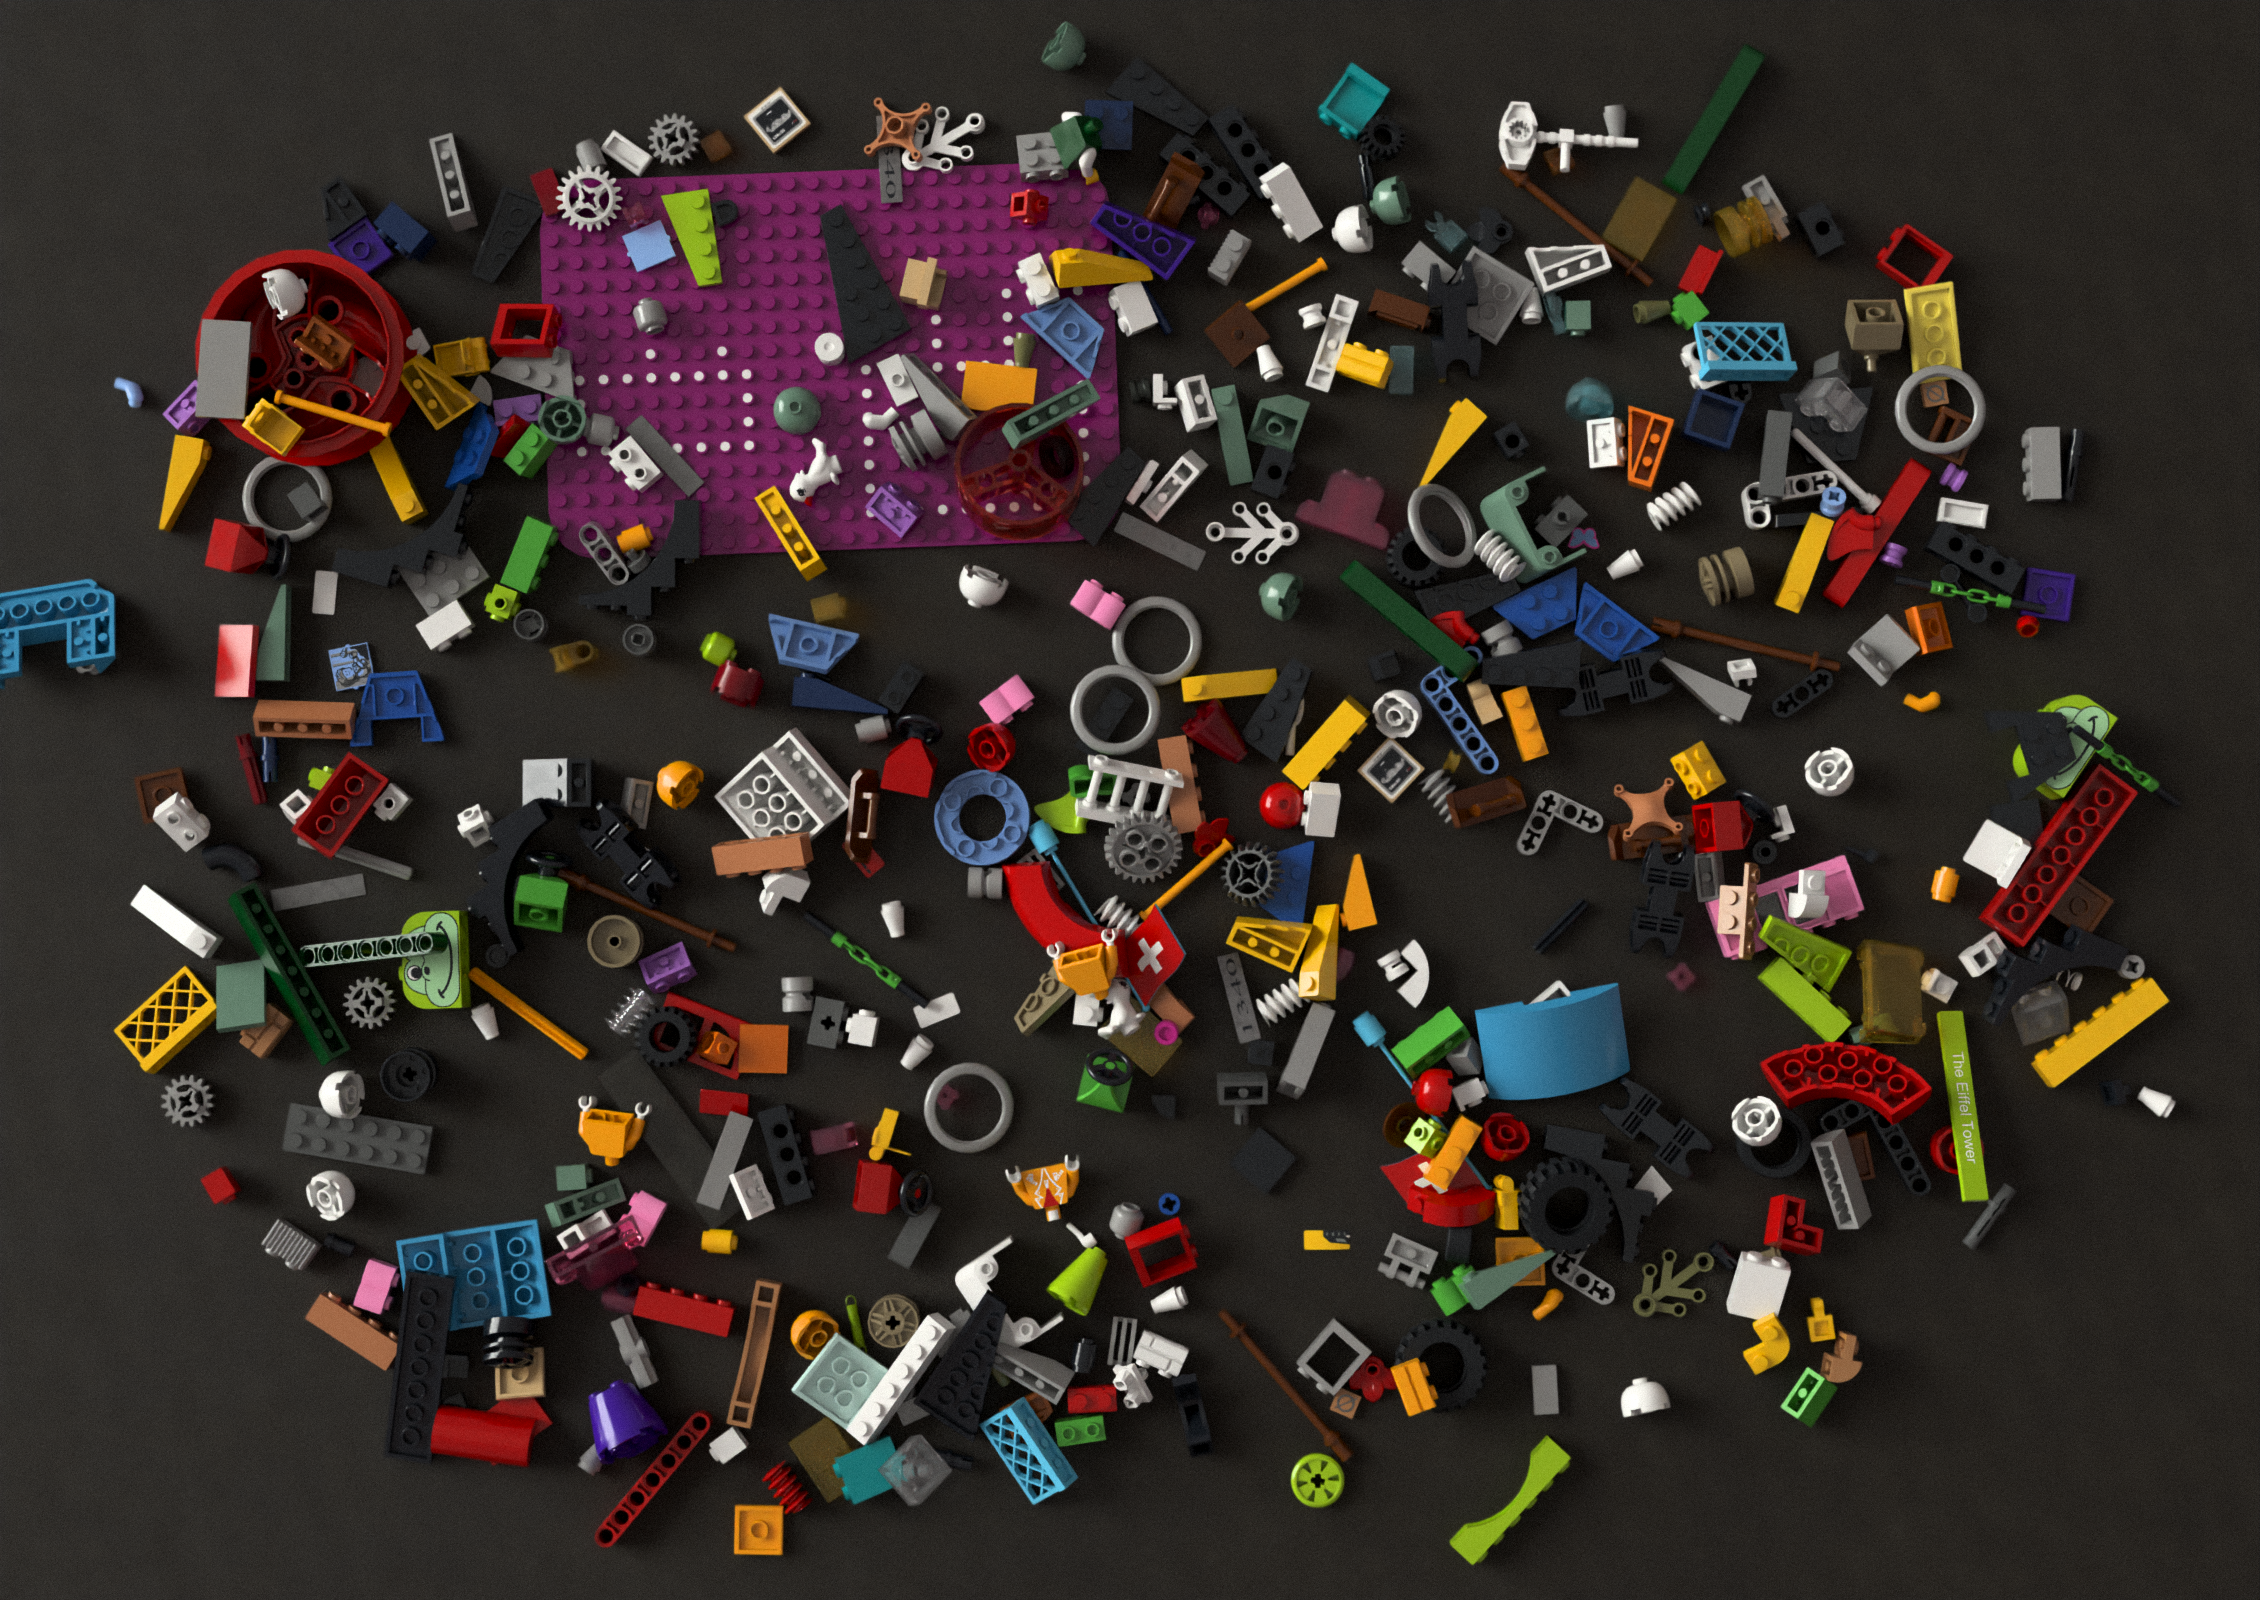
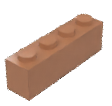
M258 700L253 715L255 735L261 737L352 739L357 719L355 703Z
M1186 735L1159 739L1157 743L1162 769L1177 770L1179 773H1182L1184 781L1183 788L1173 787L1170 797L1169 809L1172 826H1177L1178 834L1195 832L1201 823L1206 822L1204 810L1199 811L1198 801H1202L1200 787H1195L1194 778L1198 777L1196 763L1191 764L1189 755L1194 754L1192 740H1187Z
M809 832L725 841L711 847L716 874H726V878L740 876L742 872H748V875H757L762 873V870L768 869L770 873L783 871L786 867H792V870H800L806 868V864L814 860Z
M332 1291L321 1293L305 1319L381 1369L389 1370L396 1359L399 1334L394 1331L387 1332L381 1328L382 1324L374 1318L370 1317V1319H367L361 1315L362 1311L352 1304L347 1306L341 1302L342 1298Z

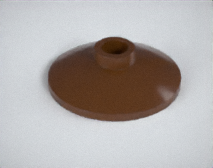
M1401 1103L1395 1106L1387 1115L1383 1126V1134L1390 1145L1397 1148L1409 1146L1404 1140L1409 1134L1412 1125L1419 1117L1425 1119V1113L1419 1109L1416 1103Z

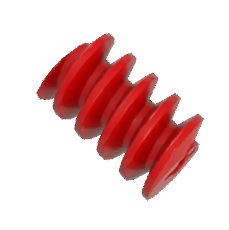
M784 1460L768 1471L762 1481L772 1482L767 1489H777L773 1497L783 1498L779 1506L788 1505L784 1513L794 1514L807 1506L813 1499H804L808 1491L803 1490L799 1492L802 1483H793L797 1476L796 1474L788 1476L791 1467L782 1468L786 1462Z

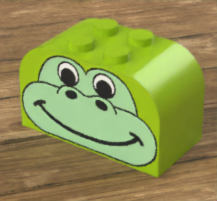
M2070 695L2055 699L2048 703L2043 710L2039 709L2037 711L2062 712L2077 758L2035 788L2051 800L2065 797L2096 751V749L2072 732L2074 726L2080 725L2097 739L2103 741L2118 719L2094 701L2082 695ZM2019 744L2013 756V766L2017 775L2023 777L2029 775Z
M432 911L413 915L404 924L402 934L442 932L447 937L448 946L441 954L402 958V966L399 967V980L403 981V990L406 998L410 1003L422 1009L471 1007L470 979L468 978L470 972L468 911Z

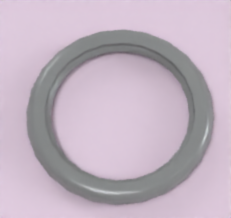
M1932 365L1916 371L1904 381L1895 401V417L1901 433L1913 446L1931 454L1946 455L1960 451L1977 438L1986 418V403L1978 383L1969 374L1959 368L1948 365ZM1933 377H1948L1958 381L1968 390L1974 404V416L1968 430L1961 437L1945 443L1932 442L1919 436L1913 430L1907 416V403L1910 394L1921 382Z
M271 456L267 457L253 468L243 487L242 502L247 520L252 525L263 527L265 537L273 541L280 534H287L291 542H298L310 537L321 528L331 511L333 497L327 475L320 466L296 465L305 469L314 477L320 489L321 500L326 503L329 509L311 520L304 527L290 531L277 530L266 524L258 515L254 503L255 488L260 478L270 469L279 465L296 464L280 461Z
M1438 484L1419 486L1413 492L1407 509L1408 522L1415 541L1421 550L1437 564L1447 568L1465 566L1473 558L1474 548L1477 544L1476 528L1469 510L1462 500L1446 487ZM1435 495L1442 498L1459 516L1463 524L1466 540L1465 549L1460 555L1450 557L1443 554L1427 538L1419 516L1420 503L1426 496Z
M1150 596L1137 600L1120 614L1112 634V649L1119 665L1128 666L1141 672L1151 681L1153 686H1166L1186 677L1195 667L1202 650V632L1194 614L1184 604L1164 596ZM1151 608H1163L1176 613L1183 619L1190 633V649L1186 659L1178 668L1165 674H1150L1138 669L1130 661L1124 648V635L1130 621L1140 612Z
M1106 665L1087 674L1077 685L1071 699L1070 715L1075 732L1091 749L1108 755H1125L1138 750L1152 738L1159 725L1161 705L1156 688L1141 672L1128 666ZM1108 677H1122L1135 682L1145 693L1149 704V715L1144 729L1136 737L1123 743H1108L1096 738L1086 727L1082 716V705L1087 691L1095 683Z
M961 1063L943 1071L934 1079L924 1101V1116L932 1136L941 1145L960 1153H975L996 1144L1008 1130L1014 1111L1012 1092L1006 1080L994 1069L979 1063ZM962 1075H978L989 1080L997 1088L1002 1101V1113L996 1127L987 1136L974 1141H962L948 1135L942 1129L936 1115V1102L941 1090L949 1081Z

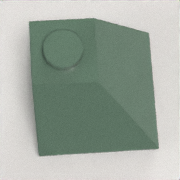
M1290 395L1261 399L1247 439L1264 446L1269 444L1292 453L1310 402Z

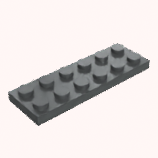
M291 1102L282 1150L425 1175L435 1126L365 1114H358L353 1119H342L331 1116L323 1107Z

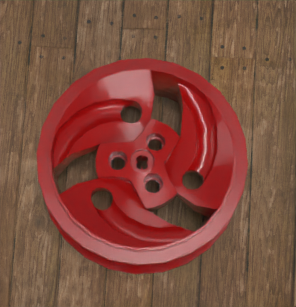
M283 250L259 257L235 271L218 288L202 315L195 341L197 375L202 319L253 323L250 362L257 358L263 359L266 362L267 370L260 378H253L249 371L247 401L256 399L271 387L275 392L279 389L284 391V394L334 408L335 396L341 392H347L352 397V404L344 412L384 424L386 422L392 423L391 432L399 425L412 401L411 394L400 380L404 363L418 354V349L411 350L406 345L407 338L413 335L408 319L397 301L364 270L339 256L315 250ZM286 269L293 272L298 279L310 280L307 292L308 313L295 315L281 322L277 317L280 311L278 308L272 309L263 285L267 278H262V275L272 270ZM329 304H337L339 313L334 320L328 322L356 342L344 366L335 370L322 367L317 359L314 362L311 361L312 365H308L306 360H310L308 357L311 355L302 352L300 347L294 343L296 335L305 331L312 316L316 314L321 316L323 308ZM357 350L377 363L384 372L382 383L374 397L353 384L358 370ZM299 373L301 377L299 384L295 386L290 385L291 377ZM290 406L282 411L290 419L303 427L305 431L284 457L269 445L264 444L250 434V431L242 426L245 420L218 419L239 439L277 460L300 466H332L356 459L378 446L386 438L383 436V433Z

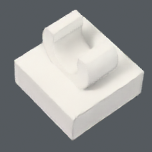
M1751 658L1727 662L1728 672L1735 687H1739V680L1746 679L1748 686L1752 685V678L1757 677L1756 667Z

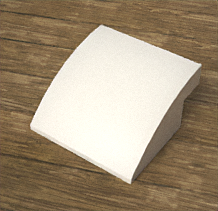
M795 727L788 731L772 747L762 751L714 797L750 839L809 832L811 842L848 810L850 789Z

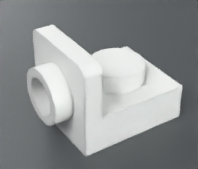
M1153 374V406H1158V410H1172V406H1177V398H1163V395H1167L1168 390L1167 381H1163V374Z
M1786 805L1773 808L1775 813L1773 823L1776 828H1780V831L1767 836L1769 840L1775 839L1776 843L1790 839L1789 834L1794 833L1795 830Z
M1931 968L1930 971L1926 970L1921 977L1920 983L1922 985L1920 990L1943 1003H1947L1958 982L1942 974L1940 970Z

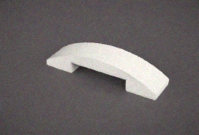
M1336 294L1306 386L1328 393L1359 301Z

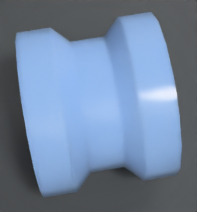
M1828 487L1823 491L1820 510L1824 515L1837 517L1843 513L1846 501L1844 490L1839 487Z

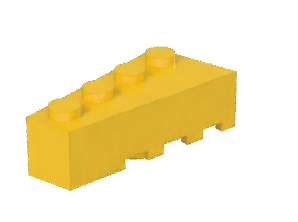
M1349 694L1282 772L1302 790L1310 786V781L1317 782L1321 778L1317 774L1323 768L1328 770L1336 761L1333 756L1339 750L1343 753L1352 743L1349 738L1355 732L1359 735L1368 725L1365 720L1371 713Z

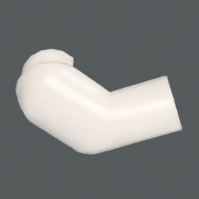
M890 407L883 415H875L868 412L864 414L862 420L869 429L884 430L899 414Z

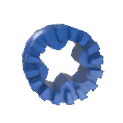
M1165 1193L1159 1199V1209L1166 1215H1173L1180 1208V1200L1173 1193ZM1167 1197H1170V1200L1176 1201L1171 1211L1167 1207L1163 1208L1162 1206Z

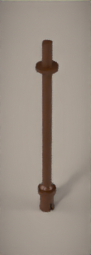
M1503 163L1498 171L1515 183L1514 187L1517 189L1519 187L1525 188L1593 244L1604 245L1608 256L1626 269L1625 277L1631 273L1647 287L1651 285L1654 279L1637 266L1640 261L1639 259H1636L1634 262L1630 261L1530 181L1527 171L1507 169L1505 163Z
M1654 616L1652 622L1661 626L1651 624V631L1671 635V638L1676 639L1683 635L1810 665V672H1814L1816 667L1837 672L1840 668V662L1819 658V651H1815L1810 656L1686 627L1678 619L1671 621Z
M566 868L559 870L557 876L567 882L569 886L574 887L577 892L587 890L707 941L706 947L709 949L714 944L734 953L737 947L736 943L717 936L718 929L714 928L710 933L659 910H650L638 901L595 884L584 873L580 875Z
M1225 1308L1222 1309L1218 1315L1232 1330L1229 1337L1234 1338L1237 1336L1321 1432L1324 1436L1325 1446H1330L1342 1462L1346 1461L1354 1451L1342 1440L1340 1432L1338 1430H1331L1244 1331L1247 1324L1243 1322L1239 1325Z

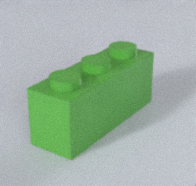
M527 516L500 583L526 594L532 593L533 590L536 591L541 581V578L538 577L542 568H546L550 559V555H547L551 546L554 547L558 540L559 533H556L558 526L534 516Z
M1448 1006L1436 1013L1427 1023L1419 1026L1406 1039L1398 1042L1391 1051L1414 1080L1471 1035L1465 1025Z

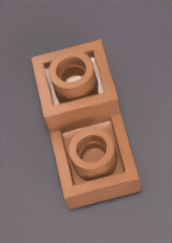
M1164 983L1149 1002L1150 1007L1163 1020H1171L1177 1024L1179 1034L1196 1018L1185 1003L1177 999Z

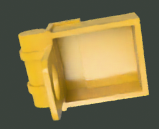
M467 337V339L433 345L436 366L452 378L470 377L490 371V359H488L487 353L488 345L486 344L485 337Z
M263 398L259 403H256L255 408L242 424L244 428L250 431V434L264 444L269 445L284 457L305 431L303 427L290 419L286 413Z
M885 1107L882 1119L872 1136L871 1145L874 1146L869 1151V1156L872 1160H880L885 1153V1149L908 1156L912 1155L910 1152L889 1146L900 1111Z
M1496 1175L1493 1178V1183L1497 1188L1492 1189L1493 1192H1496L1495 1227L1503 1230H1519L1517 1196L1518 1192L1522 1191L1519 1188H1514V1182L1509 1176Z

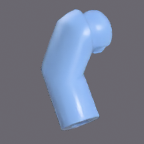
M117 377L114 388L125 391L129 399L128 404L132 408H139L144 400L139 384Z

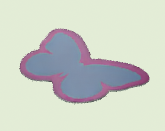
M1579 527L1575 528L1572 531L1568 547L1577 548L1584 543L1592 549L1599 548L1595 530L1593 528L1585 530Z

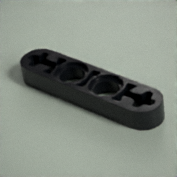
M1855 508L1859 514L1863 515L1862 508ZM1821 511L1813 512L1815 514L1833 520L1834 524L1841 516L1839 515L1837 517H1828L1824 515ZM1811 512L1771 516L1770 529L1805 527Z

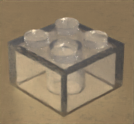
M922 1435L910 1436L878 1469L909 1506L920 1505L953 1471Z

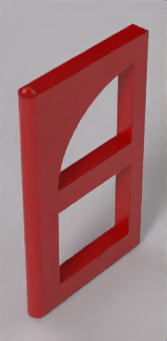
M669 991L663 1007L675 1006L705 1018L697 1037L698 1045L694 1049L695 1052L705 1032L711 1031L714 1022L722 1026L730 1038L738 1043L734 1050V1060L731 1069L700 1058L701 1056L695 1052L687 1061L738 1080L740 1076L738 1072L740 1024L752 1023ZM668 1022L659 1024L654 1031V1042L663 1051L675 1049V1047L660 1042Z

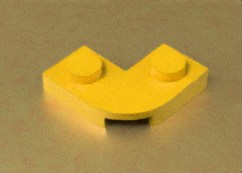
M1774 1312L1753 1322V1328L1762 1340V1343L1743 1351L1744 1358L1755 1375L1782 1362L1790 1349L1788 1334Z

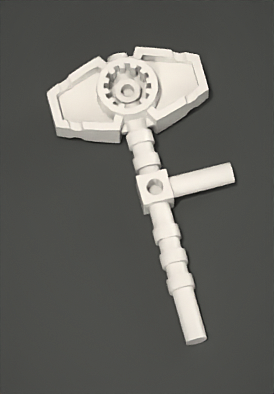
M1511 101L1503 116L1499 130L1500 153L1507 169L1525 170L1537 143H1558V148H1561L1560 171L1563 173L1570 171V149H1572L1573 144L1583 146L1595 145V147L1607 146L1608 148L1638 147V138H1623L1608 135V137L1602 135L1591 136L1590 134L1575 135L1574 129H1560L1559 133L1537 132L1538 124L1529 102Z

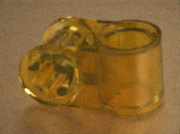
M581 640L549 649V653L553 655L555 661V673L566 672L595 661L598 656L597 647L591 642ZM588 645L590 655L582 658L580 650L583 646Z

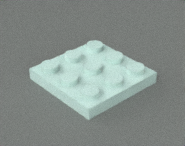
M835 1332L791 1390L844 1429H847L889 1369L838 1332Z

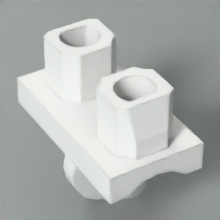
M1135 1363L1127 1366L1115 1365L1113 1371L1116 1377L1113 1384L1116 1389L1125 1391L1126 1396L1123 1402L1127 1408H1137L1141 1403L1150 1402L1153 1399L1145 1383L1148 1377V1372L1145 1368H1137Z

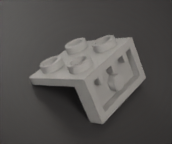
M1886 614L1856 640L1847 653L1882 687L1890 679L1893 672L1917 653L1921 647L1889 614Z

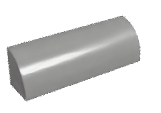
M1845 1129L1833 1130L1816 1137L1811 1142V1146L1838 1230L1859 1229L1872 1214Z

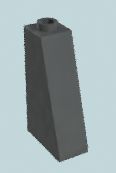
M1768 410L1765 419L1757 500H1763L1762 503L1767 505H1776L1777 502H1782L1784 496L1793 412Z

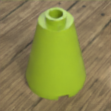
M1098 1247L1093 1249L1087 1248L1048 1286L1046 1291L1056 1300H1061L1067 1308L1082 1316H1086L1090 1311L1108 1260L1105 1258L1107 1254Z

